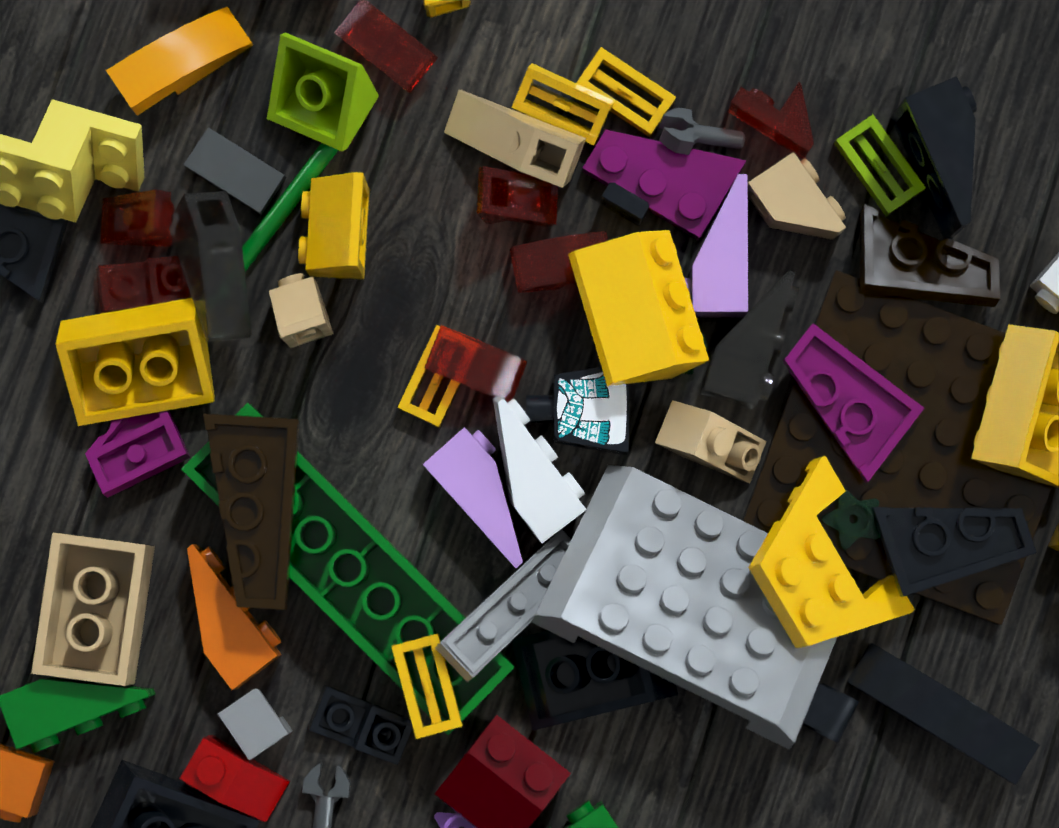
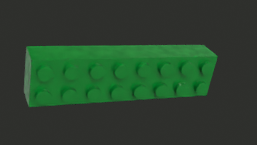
M248 402L234 415L264 417ZM208 441L181 470L219 507V495ZM298 451L289 577L403 690L391 646L434 634H439L441 642L466 617ZM431 645L423 647L441 720H450ZM413 650L404 652L418 706L430 717ZM501 651L469 682L445 659L461 721L515 668V665ZM454 729L447 730L444 732L447 735H449Z

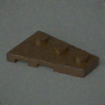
M866 204L863 205L860 211V293L995 307L1000 300L999 258L949 238L942 241L917 231L919 226L905 220H902L901 224L879 216L878 209Z

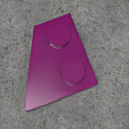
M169 410L112 420L109 430L104 435L99 436L85 453L102 494L107 498L191 458Z

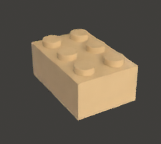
M52 533L31 674L121 686L135 684L155 546Z

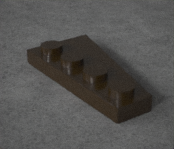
M203 414L209 438L212 468L218 489L221 519L224 523L227 540L226 547L237 607L287 610L300 421L298 419Z

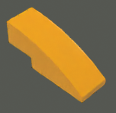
M227 6L164 35L110 67L106 72L131 109L138 116L174 91L179 95L253 46V43Z

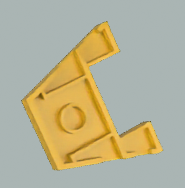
M826 456L813 459L805 469V472L808 474L801 486L795 487L787 500L789 506L782 519L774 522L748 567L795 648L813 645L910 614L915 610L907 596L900 597L893 575L878 580L865 593H861L817 518V515L845 493L846 490Z

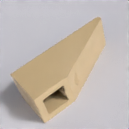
M458 90L444 133L520 172L561 188L571 181L586 141L585 137L463 90Z

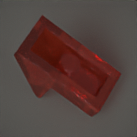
M798 82L780 111L773 107L775 104L773 99L762 91L752 88L749 92L740 87L731 101L727 112L790 152H794L801 159H804L813 146L814 141L801 83Z
M485 166L479 167L477 214L486 224L514 221L544 227L556 225L558 186L524 173Z
M155 189L103 198L100 243L153 247L171 246L174 221V204L171 202V192Z

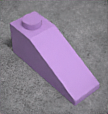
M747 174L737 175L691 267L689 278H684L696 317H745L748 313Z
M464 427L423 465L517 569L523 564L497 465L490 456L496 449L479 430L471 435Z

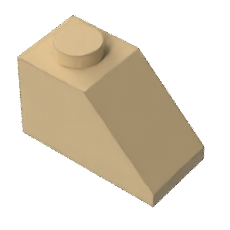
M303 273L290 275L277 281L278 288L269 290L280 337L290 348L334 334L318 284L313 276L305 279Z

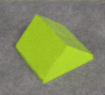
M286 32L280 34L267 119L339 151L346 150L379 97L367 72L360 63Z

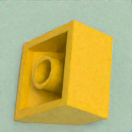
M352 172L311 178V190L303 191L301 216L303 219H309L308 237L300 236L298 260L299 264H306L305 270L309 276L364 279L370 189L363 173Z

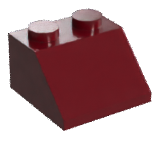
M496 715L434 795L475 828H529L571 773Z

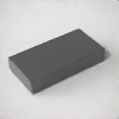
M209 127L184 163L185 168L261 216L286 179L284 174Z

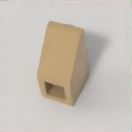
M794 152L747 183L748 197L769 228L832 240L839 236L846 228L842 222L846 216L839 203L832 196L827 198L824 196L816 184L820 179L814 167L805 158L800 161Z
M673 400L655 441L656 444L681 457L749 484L767 442L711 411Z

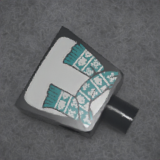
M602 367L554 375V395H526V414L531 420L528 423H554V443L619 455H627L629 452V384L607 386Z

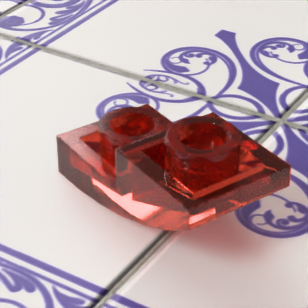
M360 0L334 32L342 41L370 61L377 69L409 94L438 59L435 54L367 0Z
M607 232L562 236L513 246L510 249L518 293L561 289L566 284L576 283L568 254L578 249L608 241Z
M193 255L147 258L144 262L99 265L96 268L101 314L197 297L198 300Z
M441 325L424 369L468 386L469 389L495 398L499 395L508 403L515 396L528 361Z

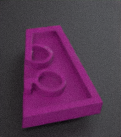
M605 130L582 167V172L606 186L614 182L647 201L648 205H650L649 212L699 241L746 160L697 149H691L689 155L679 154L667 148L660 141Z
M814 323L810 325L783 360V363L865 483L869 482L924 410V407Z

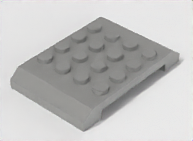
M614 465L607 466L532 619V623L574 643L579 636L749 720L746 726L747 729L787 749H790L795 743L837 639L835 637L806 647L795 648L748 568L766 538L767 532L634 467Z

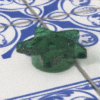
M846 490L839 497L838 508L824 515L822 522L838 530L841 547L847 550L859 537L880 538L871 510L872 507H878L880 502L876 498L862 501L857 500ZM851 515L857 517V522L854 524L849 521Z

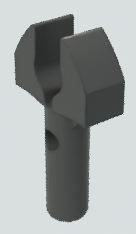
M678 107L666 112L658 127L663 129L659 141L673 152L689 155L693 145L696 143L741 149L745 143V134L742 131L696 123L693 120L691 109Z
M320 762L304 777L302 793L310 794L316 802L313 828H331L334 803L341 797H350L351 781L343 767L338 764L335 774L336 784L328 791V795H325L324 788L319 782L322 771V762Z

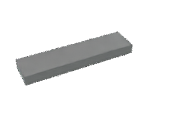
M562 529L435 647L467 682L532 622L572 540Z

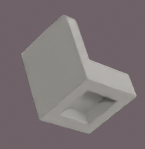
M258 688L251 690L218 713L249 761L293 732L285 718L277 716Z

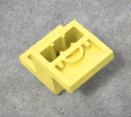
M52 99L32 143L0 134V204L4 206H19L37 211L49 219H65L76 223L95 179L113 188H127L139 192L145 178L141 124Z

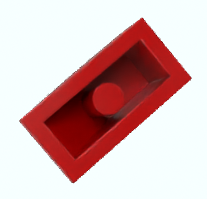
M213 735L203 737L179 778L219 803L264 822L268 821L290 783V780L256 760L251 759L249 761L244 753Z

